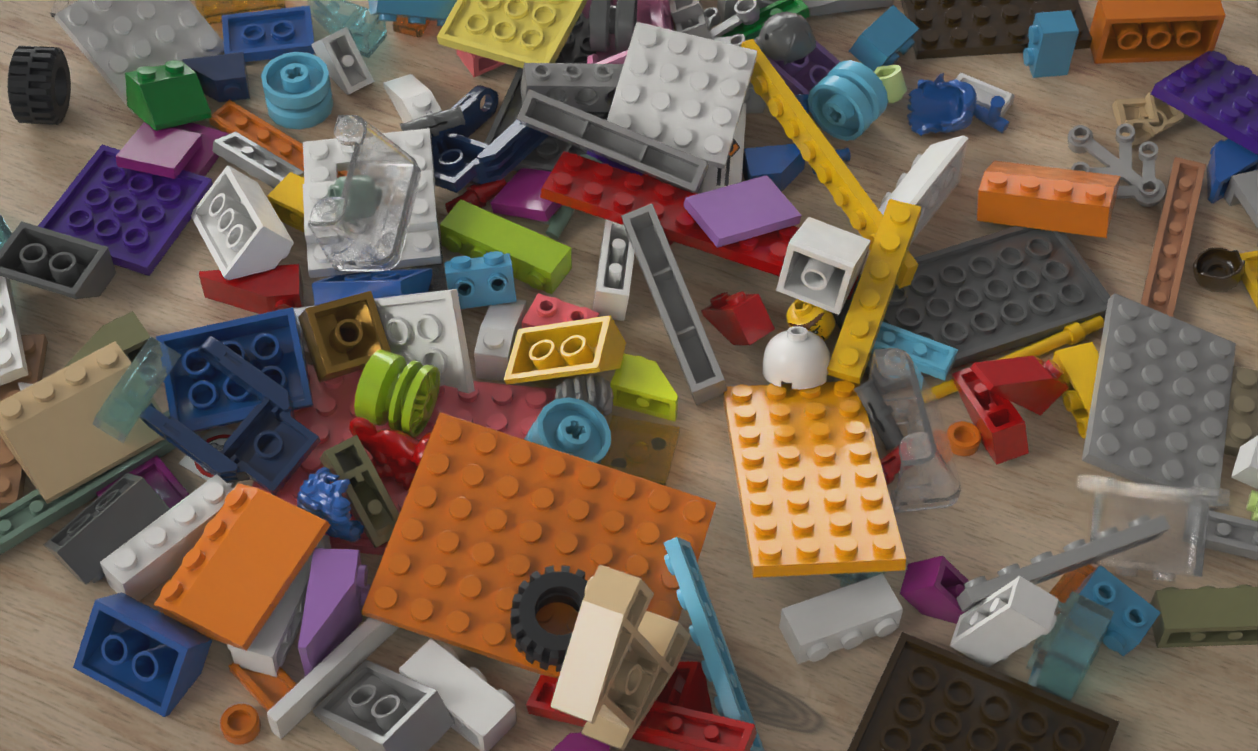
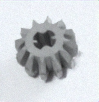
M590 374L580 377L576 375V378L565 379L563 383L556 386L555 399L566 397L580 399L596 407L604 417L612 413L613 390L610 387V382L603 379L602 376L591 377Z

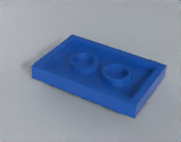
M310 5L222 15L224 54L243 52L245 62L271 60L291 52L315 54L311 46L314 43Z

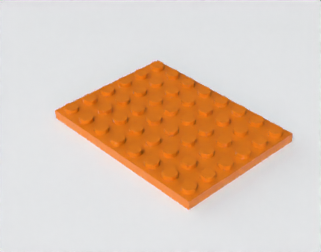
M440 412L361 610L362 615L540 675L559 679L561 671L556 672V666L549 665L548 670L540 668V662L537 660L531 664L526 660V653L524 651L519 653L515 646L516 639H512L510 623L512 601L514 595L518 594L520 584L524 580L529 582L530 574L537 570L540 575H543L545 567L554 566V571L559 572L562 565L570 566L569 573L576 574L578 569L586 572L585 580L588 581L595 575L600 564L641 578L654 593L646 611L678 622L683 609L677 597V590L680 588L676 577L669 572L666 566L664 556L667 554L664 542L675 537L689 541L698 562L717 502ZM559 602L545 605L536 614V620L545 631L555 635L572 633L578 617V612L573 607Z

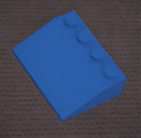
M293 307L156 336L170 418L174 417L193 432L243 422L254 407L262 403V401L216 369L199 354L198 348L209 336L223 343L288 390L293 401L294 410L313 406L305 350L299 321Z

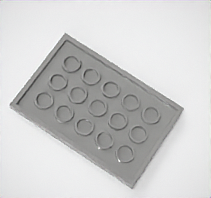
M1114 293L1107 303L1082 461L1192 506L1211 511L1217 508L1236 343Z

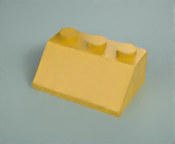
M611 315L518 329L504 382L508 385L620 369L626 342Z

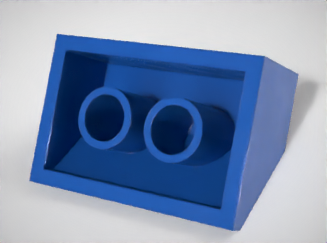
M432 268L390 269L330 276L312 283L314 305L324 304L368 291L372 292L374 299L426 293L433 276Z
M120 592L95 600L73 668L166 717L170 715L202 673L212 639Z

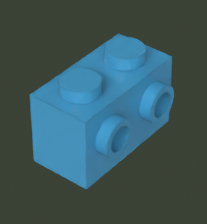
M892 5L860 34L849 52L874 72L879 66L893 65L900 57L898 55L899 52L903 55L906 54L914 45L915 41L912 38L919 28Z
M1071 10L1035 14L1033 26H1030L1028 30V48H1025L1023 52L1024 64L1029 66L1033 78L1068 75L1079 32Z
M493 251L484 254V257L470 258L469 256H457L452 258L451 261L444 262L448 290L457 289L460 309L517 302L510 253L503 254L500 251Z
M1101 565L1085 578L1064 607V610L1072 616L1077 624L1088 628L1102 639L1105 646L1118 652L1123 657L1140 644L1161 613Z

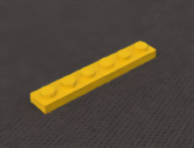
M889 199L827 367L829 373L827 375L858 384L861 383L921 215L920 206Z

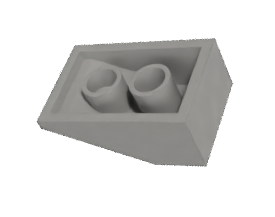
M365 660L313 710L318 719L359 751H428L455 723L437 690L368 660Z

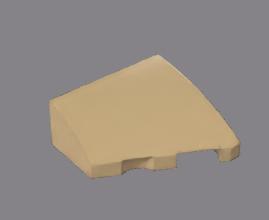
M1151 92L1145 98L1116 99L1112 104L1117 125L1130 124L1135 129L1132 149L1181 122L1184 118L1183 112L1152 96ZM1124 132V133H1122L1121 135L1124 136V137H1127V136H1129L1130 134Z

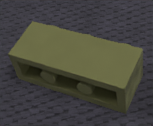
M1239 585L1234 588L1203 586L1198 589L1167 587L1155 591L1150 604L1161 612L1152 625L1157 648L1258 644V587H1252L1251 585Z

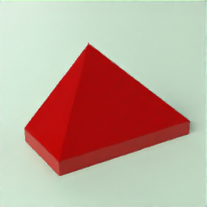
M679 661L674 673L656 701L713 714L702 664L699 661Z

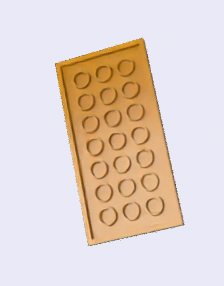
M839 380L837 382H825L814 388L800 390L792 389V384H781V387L775 386L772 383L769 385L751 386L740 384L728 386L727 391H724L723 403L753 578L905 570L906 556L868 414L857 393L854 391L856 387L860 386L858 383Z

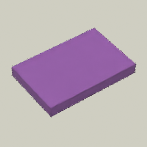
M767 175L685 197L684 208L717 248L800 223L802 216Z

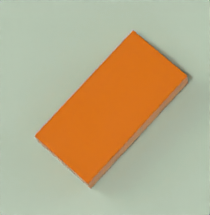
M234 662L228 665L230 672L267 712L297 685L281 666L277 671V677L241 668L239 664Z

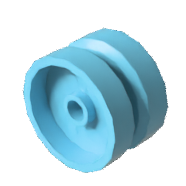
M291 52L272 59L264 67L261 79L269 117L276 124L287 129H306L322 123L331 114L334 103L327 65L320 57L305 52Z
M852 60L839 62L810 90L808 96L809 111L815 122L834 138L844 141L855 140L862 135L871 123L886 110L888 104L887 91L881 79L864 64Z
M566 397L555 399L544 406L524 440L600 464L611 445V431L605 417L596 407L583 400Z

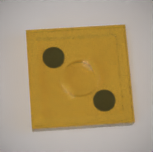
M612 415L609 425L611 445L600 464L667 486L680 435V427Z

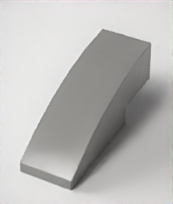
M669 0L671 15L678 32L713 40L701 0Z

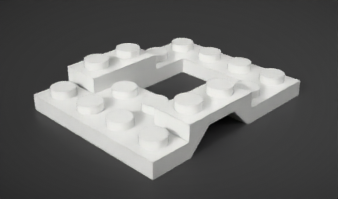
M430 128L303 142L305 183L303 184L304 233L307 243V262L310 278L442 263L435 202V178ZM400 164L402 207L373 210L370 217L342 219L337 215L336 211L331 210L329 188L338 179V171Z

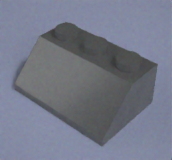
M22 221L0 249V276L74 299L100 297L116 274L108 247Z
M126 473L50 538L44 546L80 582L85 585L90 581L96 583L105 576L100 562L170 510V508L143 477Z

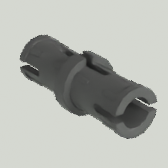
M457 105V107L434 114L432 111L427 112V116L406 123H400L402 131L430 128V133L435 137L440 135V131L462 124L465 125L466 123L461 107Z
M871 379L856 387L854 391L869 415L870 424L873 423L884 443L886 451L905 442L906 438L901 433L891 414L894 410L891 405H886L875 384V380Z

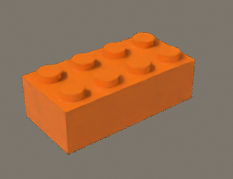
M1098 0L1089 32L1092 38L1090 50L1094 63L1194 60L1207 51H1214L1226 15L1220 0Z

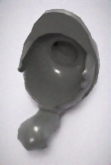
M787 11L776 13L769 17L764 23L759 37L754 39L767 57L772 60H783L784 65L798 59H803L816 47L812 28L806 19L799 14L797 15V13Z

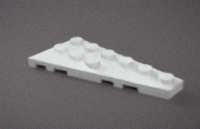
M457 289L374 299L392 353L404 356L407 365L411 361L417 360L423 366L432 365L437 367L440 371V386L446 385L458 388V391L468 394L475 391ZM313 306L294 308L297 318L301 315L305 308ZM299 322V326H300V331H301V336H302V341H303L304 350L307 351V352H309L308 347H307V343H306V340H305V337H304V334H303V331H302V328H301V325H300V322Z

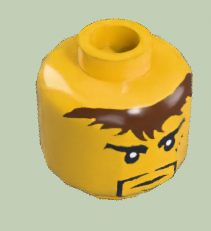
M796 299L787 310L786 319L789 327H804L818 335L823 341L827 340L834 330L835 318L830 311Z

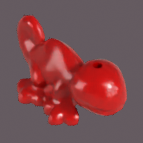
M356 417L351 420L349 430L353 436H358L363 447L373 456L371 462L380 479L393 477L396 483H403L404 489L408 491L417 471L415 465L419 466L432 432L425 434L420 440H417L415 437L394 429L385 428L377 431L376 427L363 417Z

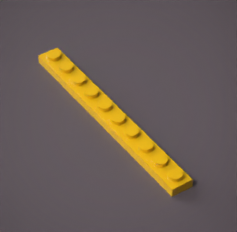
M754 39L743 41L741 47L757 50V58L750 79L754 91L761 96L772 116L776 117L784 128L787 137L793 140L800 150L803 159L808 161L816 172L819 181L827 187L835 203L848 216L852 227L858 230L862 237L871 240L869 250H871L883 215ZM909 250L896 282L899 288L911 285L919 265Z

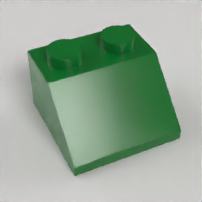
M170 60L164 65L155 67L142 66L137 68L136 71L125 73L127 107L153 130L157 131L212 118L211 110L197 74L184 62Z

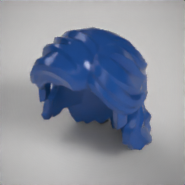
M921 79L918 81V88L910 91L908 94L910 96L908 101L911 104L907 105V109L912 111L907 114L908 124L912 126L911 130L920 136L930 132H955L967 128L972 122L977 95L973 86L966 82L954 79L936 84L933 81Z
M327 467L318 469L315 474L311 473L308 480H304V483L300 486L297 496V507L331 524L326 531V534L330 537H338L349 542L359 540L364 532V526L360 521H350L352 514L349 513L351 502L342 497V494L348 489L350 480H338L340 476L331 473Z

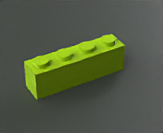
M460 199L440 223L442 246L446 247L449 251L460 253L470 258L484 257V254L493 251H500L503 254L510 253L514 278L529 284L534 289L553 294L572 269L571 247Z

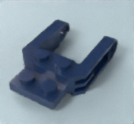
M482 85L475 86L451 107L454 108L460 105L466 124L440 131V135L435 137L431 134L435 186L458 193L470 181L477 184H485L502 180L549 135L523 125L516 120L489 145L468 138L493 116L499 103L496 91ZM485 95L484 105L480 108L481 99Z
M209 336L198 348L199 354L216 369L262 401V403L254 407L225 441L223 449L218 451L174 417L170 419L166 417L152 403L139 417L154 432L212 475H219L226 483L253 479L276 496L321 440L319 436L295 420L293 401L288 390L223 343Z

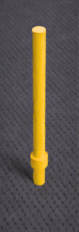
M1096 316L1080 324L1078 322L1065 326L1063 331L997 360L1025 356L1037 357L1067 343L1074 345L1083 341L1086 335L1104 327V319L1101 316ZM953 379L929 388L928 394L932 401H936L958 390Z

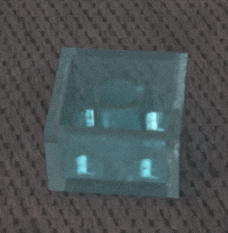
M1074 591L1071 592L1065 604L1058 601L1054 613L1057 616L1056 623L1050 633L1037 638L1033 646L1034 652L1026 666L1027 669L1032 671L1027 684L1068 701H1072L1100 650L1114 615V611Z

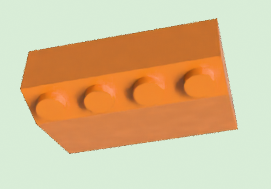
M994 161L984 171L979 186L977 221L1107 238L1121 176Z
M238 483L228 493L225 503L216 516L207 523L204 533L193 549L184 556L181 566L172 579L163 586L154 606L168 617L211 639L247 651L331 524L260 488Z

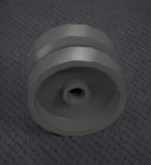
M592 0L589 11L591 52L607 53L610 49L612 34H615V49L618 53L629 49L637 22L638 0H617L616 5H613V0Z

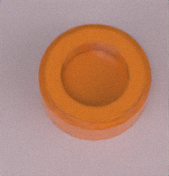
M959 421L949 426L945 444L948 450L955 455L971 456L978 451L982 436L974 424Z
M236 704L229 707L223 713L220 727L227 741L242 745L251 742L258 736L261 722L255 708L248 704Z

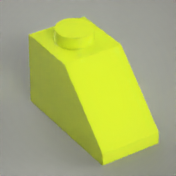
M624 353L621 367L616 369L610 383V387L613 390V405L675 422L678 411V395L656 361Z

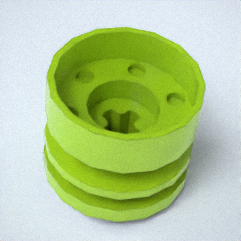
M377 350L368 360L359 379L354 402L356 417H363L377 426L385 425L389 421L391 429L403 431V433L412 437L418 436L426 427L437 401L440 387L439 369L432 365L423 366L417 360L411 361L407 365L404 356L386 350Z

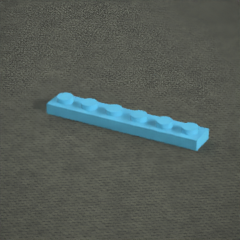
M679 537L664 542L667 551L664 560L669 572L677 579L680 588L677 590L679 603L689 613L692 622L689 625L690 635L694 643L701 647L705 659L701 662L703 672L706 678L714 684L717 696L714 697L717 711L722 717L755 724L692 546L689 541ZM758 731L750 751H764Z

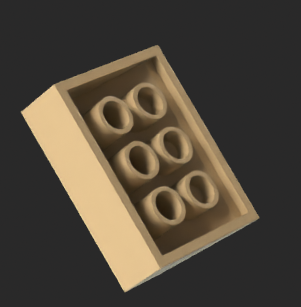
M116 341L0 401V436L47 504L164 440L139 417L150 403L161 413L162 411L134 365Z

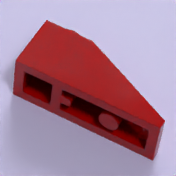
M299 264L277 265L275 269L232 280L224 278L220 270L199 271V278L205 298L257 314L291 307H304L303 280Z
M1035 356L975 362L970 367L990 392L1040 416L1069 388L1068 384L1061 378L1064 374L1063 370L1050 359L1045 362Z
M970 367L952 373V379L968 414L982 436L981 442L996 465L1029 454L1025 421L1011 401L990 392Z

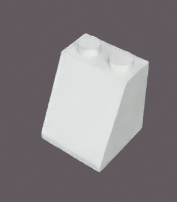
M808 217L788 244L776 291L839 315L864 264L871 240Z

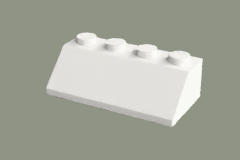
M962 135L931 144L923 155L918 154L911 170L900 176L895 190L892 193L887 192L878 209L882 215L885 212L889 199L921 207V215L911 243L960 182L968 137Z
M228 165L195 207L191 215L223 277L228 280L275 269L279 262L288 256L294 244L258 182Z

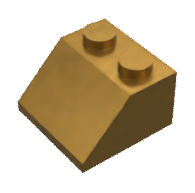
M371 291L305 308L298 317L319 382L363 369L377 350L391 352Z

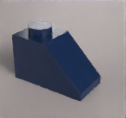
M243 52L182 59L188 67L196 72L202 90L208 97L220 103L228 102L229 100L250 99L248 73Z

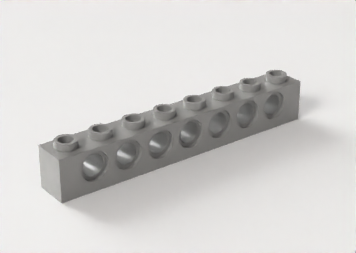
M524 63L520 88L522 105L530 89L584 112H609L624 64ZM750 82L744 103L747 104L746 113H763L766 103L760 95L756 94Z

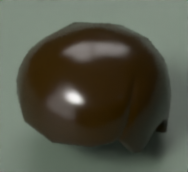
M1222 247L1204 250L1198 254L1193 264L1195 279L1201 287L1211 292H1225L1236 287L1242 280L1245 270V260L1241 259L1238 250L1229 251Z

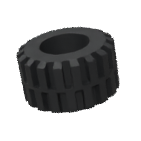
M18 46L14 51L8 70L7 88L12 113L19 123L59 125L63 122L70 102L71 78L66 56L59 47Z
M562 565L559 572L554 571V566L545 567L543 575H540L537 570L530 574L529 582L524 580L520 584L518 594L514 595L510 618L512 639H516L515 646L519 653L524 651L526 653V660L531 664L535 660L539 661L541 669L548 670L549 665L556 666V672L561 671L572 633L555 635L545 631L537 622L536 614L545 605L556 602L568 604L579 613L588 582L585 580L586 572L580 569L577 570L576 574L569 573L570 566Z

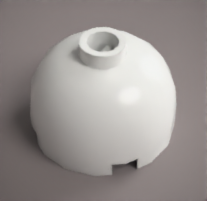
M790 327L788 330L774 336L767 344L763 358L762 374L768 382L781 387V381L792 383V389L800 390L817 387L824 384L827 380V374H829L827 367L831 359L830 351L823 339L804 327Z

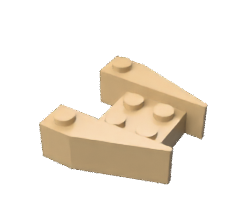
M599 564L595 575L586 584L585 596L581 603L550 706L585 720L586 724L581 734L624 750L674 673L691 635L679 622L646 611L654 593L641 578Z

